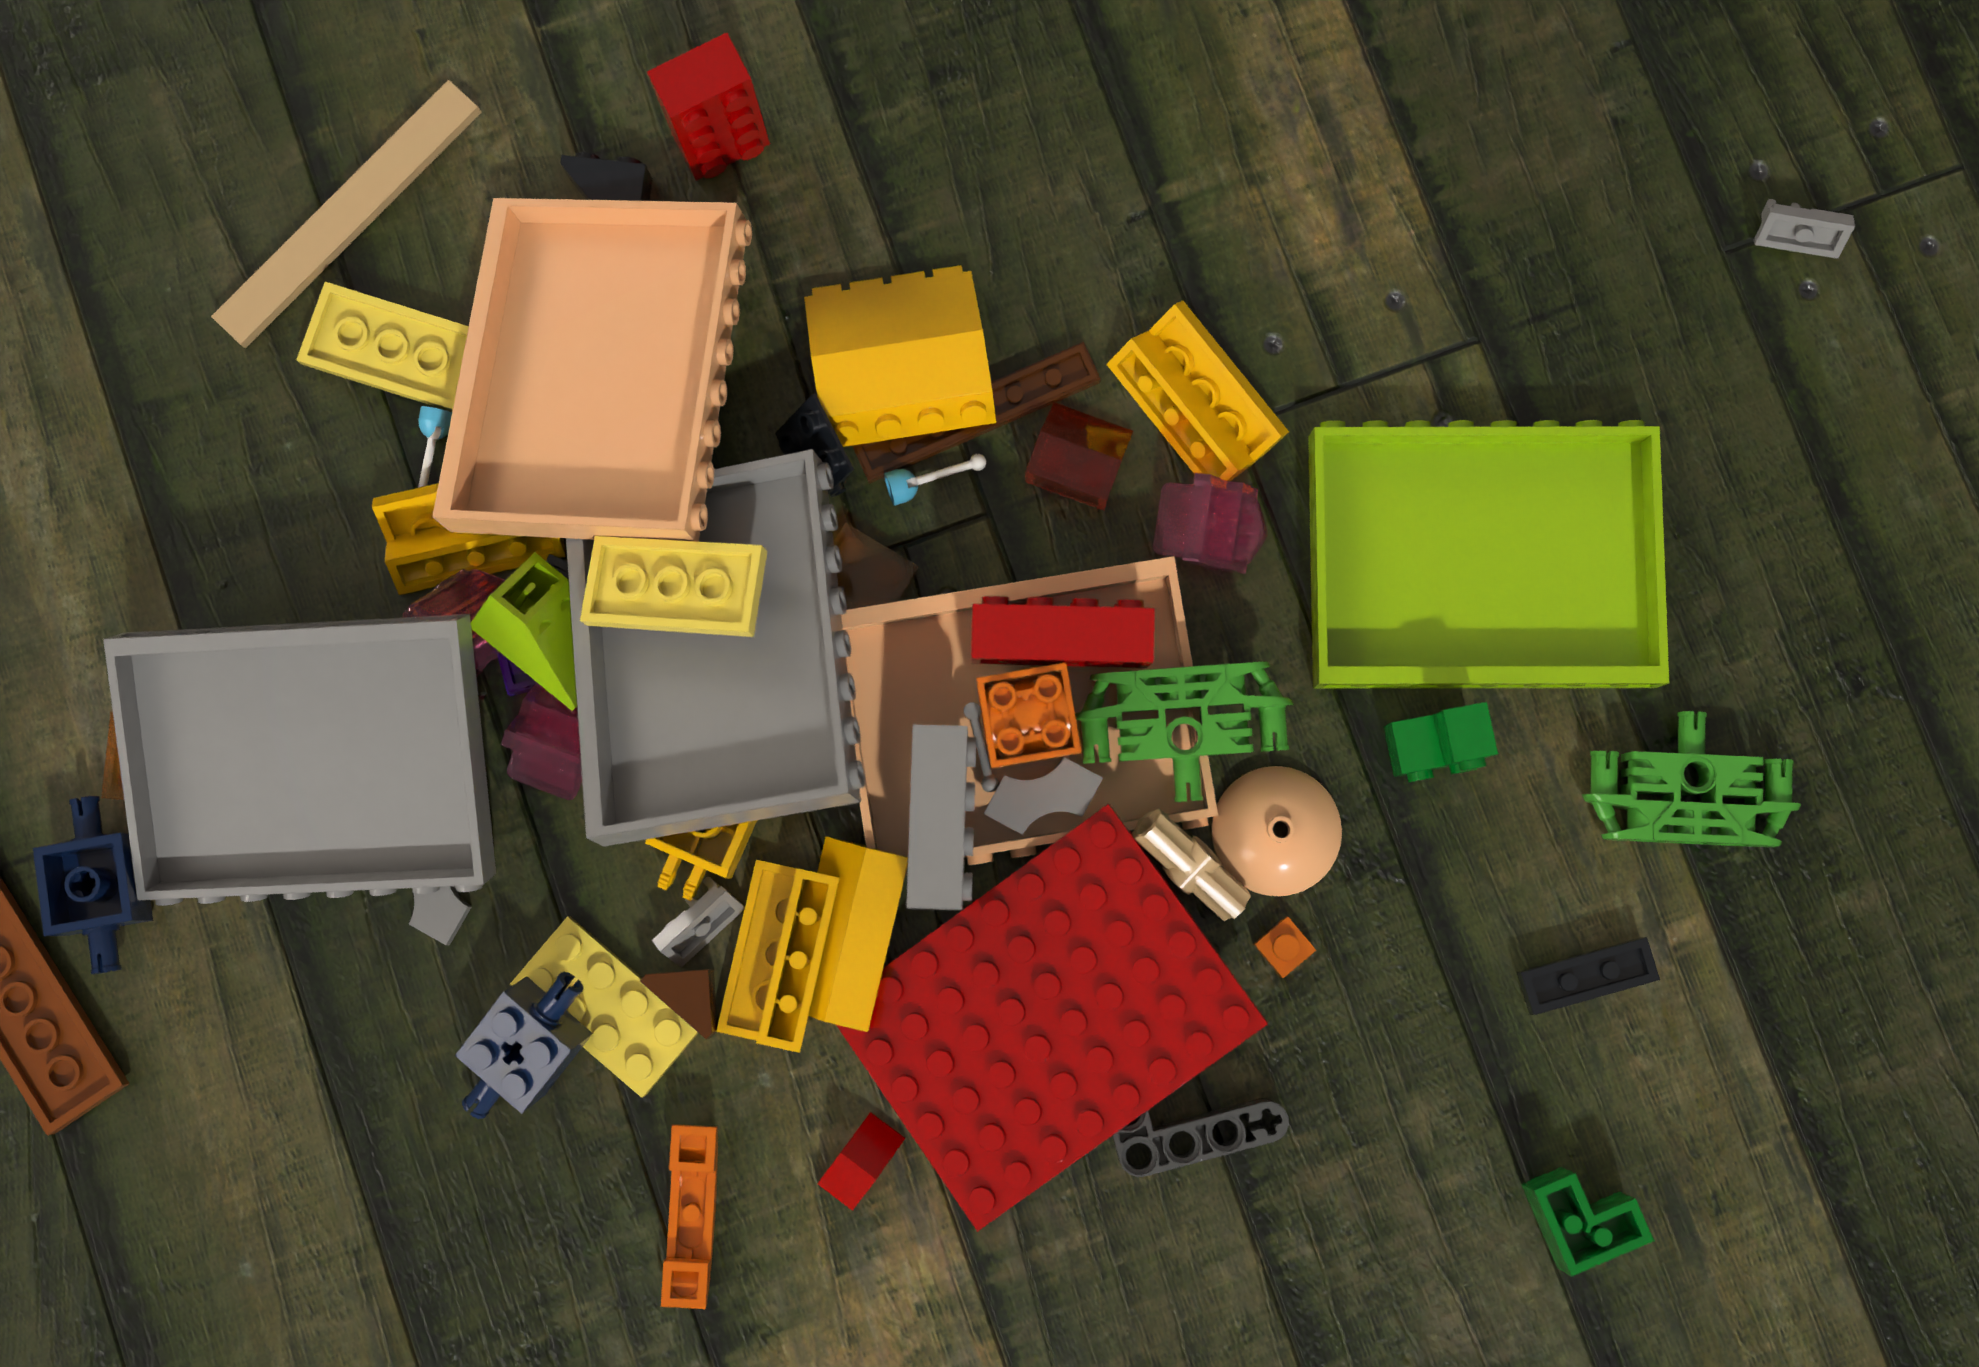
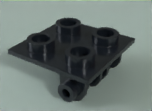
M812 394L775 432V435L779 440V446L784 455L813 450L823 463L829 464L833 476V489H829L828 494L831 497H835L846 491L843 483L846 482V477L854 471V468L817 395Z

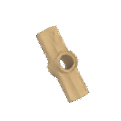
M1160 808L1147 812L1138 821L1137 827L1132 833L1134 839L1162 864L1165 873L1183 892L1196 895L1223 921L1230 918L1235 919L1245 910L1246 904L1251 897L1249 891L1221 866L1219 858L1197 836L1191 838Z

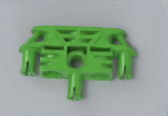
M1250 662L1091 674L1089 679L1096 681L1092 692L1088 694L1081 712L1075 713L1076 720L1081 721L1083 764L1095 763V744L1098 745L1099 763L1112 762L1110 758L1107 720L1108 718H1116L1117 730L1120 733L1118 746L1120 745L1121 747L1119 761L1172 758L1175 786L1174 801L1187 802L1186 783L1188 782L1190 784L1191 801L1203 800L1200 756L1254 752L1253 744H1250L1249 736H1252V728L1248 727V721L1251 720L1250 708H1258L1260 752L1274 751L1273 732L1275 733L1276 751L1289 750L1285 707L1294 704L1290 698L1283 697L1275 682L1270 680L1264 670L1270 667L1269 662ZM1252 674L1262 696L1246 695L1245 675ZM1109 683L1115 684L1117 705L1102 707ZM1242 704L1241 713L1208 715V707ZM1199 707L1200 723L1191 717H1180L1173 720L1166 727L1165 710ZM1158 710V718L1126 721L1122 719V713ZM1181 724L1190 725L1197 734L1195 745L1187 750L1177 748L1171 738L1174 728Z
M1694 711L1677 712L1678 753L1631 751L1621 754V762L1628 763V768L1621 770V778H1627V784L1621 785V795L1618 794L1619 752L1590 751L1591 792L1590 794H1582L1585 802L1593 805L1599 820L1603 821L1608 832L1600 834L1604 840L1780 847L1782 842L1775 838L1779 829L1784 827L1791 811H1798L1801 803H1793L1794 760L1764 759L1765 801H1763V789L1756 788V782L1763 781V773H1756V767L1763 765V757L1705 754L1706 712L1698 711L1697 714H1694ZM1688 764L1692 765L1698 772L1699 778L1695 786L1688 784L1684 777V771ZM1702 793L1701 802H1681V796ZM1637 794L1660 795V801L1637 800ZM1723 798L1744 799V805L1723 804ZM1614 808L1627 811V829L1621 830L1615 817L1616 812ZM1770 813L1766 819L1767 824L1762 834L1756 833V814Z

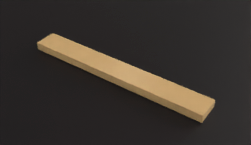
M448 80L211 317L246 349L482 113L479 107Z

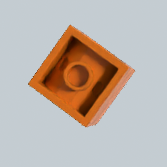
M1066 663L976 678L991 769L1082 753Z

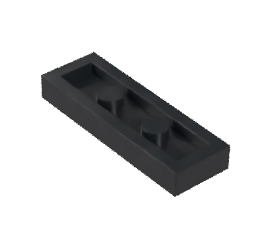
M1640 937L1517 972L1529 1015L1541 1014L1660 980L1647 937Z

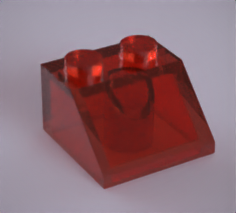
M1054 402L1040 431L1026 468L1025 482L1105 511L1133 430Z

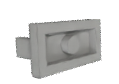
M1769 199L1761 213L1762 224L1754 238V245L1838 259L1855 227L1854 216L1813 208L1811 210L1800 208V205L1797 203H1791L1790 206L1776 204L1774 199Z
M706 877L703 880V883L708 887V891L699 900L695 897L692 901L685 899L690 908L687 911L684 910L677 918L667 923L664 929L652 940L659 951L679 967H683L745 909L739 900L723 886L720 887L710 877Z

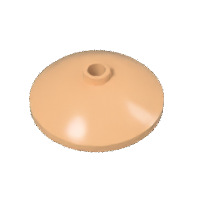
M1270 766L1250 771L1235 780L1224 791L1217 803L1218 816H1213L1211 823V837L1215 854L1219 858L1221 866L1246 889L1267 896H1288L1302 892L1318 883L1331 869L1338 856L1342 839V826L1337 806L1328 791L1316 779L1300 770L1283 766ZM1278 821L1287 825L1288 833L1284 838H1278L1273 833V826Z

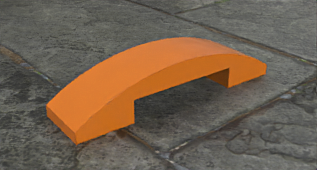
M673 1124L669 1170L672 1173L666 1259L663 1261L661 1307L706 1309L716 1215L718 1127Z

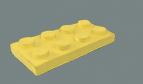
M325 282L296 360L302 365L452 412L469 326Z
M595 536L580 621L586 626L754 637L768 551L762 545Z
M567 916L510 985L513 986L527 976L547 993L561 972L573 974L575 978L568 987H572L577 980H580L584 990L576 997L566 1011L593 1033L583 1048L643 1098L691 1043L698 1032L640 982L642 977L576 920L571 916Z

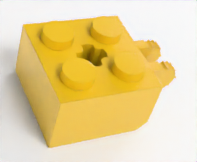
M757 820L709 828L704 833L697 830L646 839L645 844L669 854L663 871L660 874L657 887L667 890L673 884L682 860L694 864L690 877L683 887V898L687 900H693L707 870L724 878L732 879Z

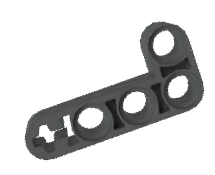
M1258 1098L1152 1127L1147 1110L1112 1135L1123 1169L1129 1175L1145 1177L1275 1142L1286 1134L1289 1118L1285 1109L1275 1101L1267 1098ZM1264 1109L1272 1115H1276L1277 1119L1270 1122V1130L1266 1131L1265 1128L1257 1124L1249 1126L1247 1129L1251 1136L1246 1137L1245 1127L1239 1115L1244 1114V1119L1248 1122L1260 1120L1262 1118V1110ZM1221 1120H1230L1235 1126L1234 1136L1226 1143L1216 1142L1212 1137L1214 1125ZM1179 1131L1188 1132L1192 1136V1146L1184 1154L1173 1153L1169 1148L1170 1138ZM1135 1143H1143L1150 1148L1149 1159L1142 1165L1135 1166L1130 1164L1126 1160L1127 1149Z

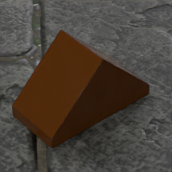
M714 969L645 974L640 980L644 986L705 1039L712 1038L717 1030Z

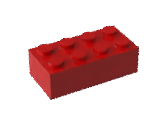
M727 32L647 71L673 138L695 181L703 177L706 179L716 177L725 171L727 165L741 158L742 160L752 159L761 154L764 147L770 145L751 77Z
M983 596L982 604H973L971 664L1050 666L1066 663L1067 666L1147 668L1154 663L1155 608H1144V600L1120 599L1117 600V604H1114V607H1099V599L1074 598L1070 606H1054V598L1028 597L1026 605L1009 604V597Z

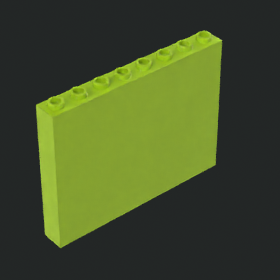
M1333 420L1321 422L1320 427H1314L1308 437L1313 689L1658 688L1669 684L1660 426H1645V422L1642 420L1622 421L1618 423V426H1602L1601 421L1585 420L1577 422L1575 426L1559 427V421L1543 420L1534 422L1533 427H1517L1516 421L1501 420L1490 423V427H1474L1473 421L1458 420L1449 422L1448 427H1431L1430 421L1416 420L1406 422L1405 427H1388L1387 421L1374 420L1362 423V427H1346L1344 421Z

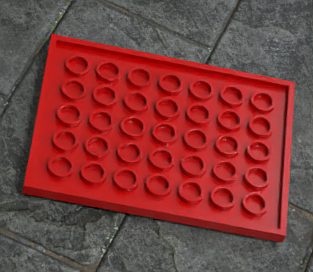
M1107 804L885 966L868 1032L840 1025L836 1026L978 1232L1268 1025V1021L1140 844L1136 842L1132 833L1111 804Z

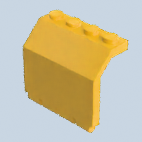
M962 265L932 269L933 277L925 278L924 271L891 276L892 283L884 284L883 277L849 282L850 290L842 291L841 284L812 288V296L804 297L817 397L843 447L996 423L986 346L971 271L963 272Z

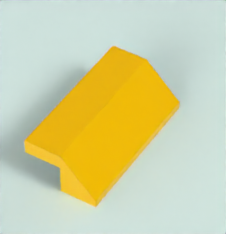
M1184 301L1174 304L1149 331L1131 338L1106 364L1211 495L1259 460L1289 433L1288 429Z
M439 483L373 498L372 509L387 542L385 564L399 595L519 568L534 552L545 561L549 554L558 558L566 557L563 538L455 533L448 531L432 517Z
M825 837L817 873L839 877L840 880L810 1007V1017L823 1022L868 1032L908 867V857L868 848L865 845Z
M756 860L716 1032L756 1040L757 1044L800 1053L840 880L839 877Z

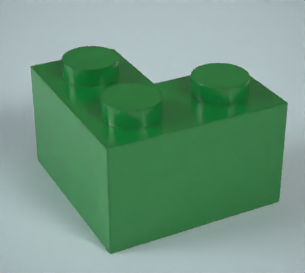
M1487 702L1445 709L1434 715L1391 722L1384 726L1394 777L1407 775L1408 783L1434 778L1433 770L1449 767L1451 775L1477 770V768L1487 766L1486 758L1498 755Z
M1562 1167L1521 1184L1557 1268L1570 1276H1574L1654 1241L1637 1200L1632 1196L1617 1192L1589 1204L1576 1173Z

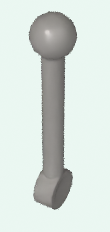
M970 702L964 707V714L970 719L973 734L976 737V747L984 776L981 786L986 792H993L998 788L999 784L997 778L991 772L980 726L981 708L977 703Z

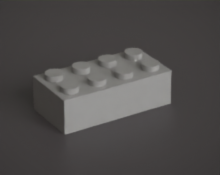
M913 724L907 908L962 910L963 901H972V873H964V856H973L974 828L965 827L966 811H974L975 782H966L967 767H976V737H968L967 726Z

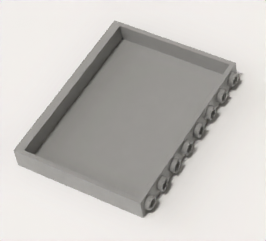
M813 450L714 469L713 485L710 489H707L705 505L708 511V521L705 530L700 531L699 542L762 545L768 551L754 637L586 626L580 621L594 540L566 538L587 839L602 846H610L861 802L860 788L865 786V773L861 761L856 759L855 744L860 743L861 736L858 721L855 716H852L850 700L856 698V689L851 673H847L846 657L851 656V643L847 631L843 630L841 614H846L847 604L843 589L841 587L838 588L837 572L842 571V559L838 547L833 543L832 531L838 529V520L834 506L829 504L828 490L833 489V476L829 464L823 463Z
M470 614L125 632L103 639L137 900H155L156 905L165 906L180 903L183 901V898H198V903L201 904L216 903L225 900L226 896H240L241 901L252 902L266 899L268 894H283V898L286 900H296L309 897L312 892H326V896L329 898L349 896L356 890H369V894L372 896H383L395 893L400 888H412V892L415 894H427L436 892L440 889L439 887L455 886L458 892H470L483 888V885L496 874Z

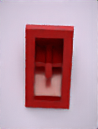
M870 1112L817 1184L853 1211L905 1140V1137L873 1112Z

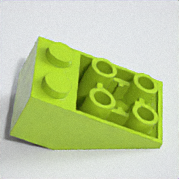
M534 552L488 597L471 621V629L573 711L577 707L569 579Z

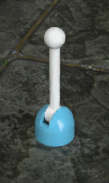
M421 406L419 428L428 440L418 488L428 485L436 440L448 435L452 412L427 406Z
M974 454L969 461L917 477L905 469L884 473V479L892 504L896 506L913 499L917 494L918 485L969 469L980 471L986 466V458L981 454Z

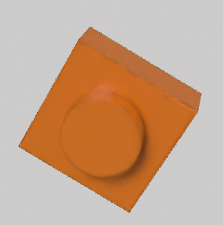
M1288 916L1284 917L1253 944L1281 978L1287 976L1316 951Z

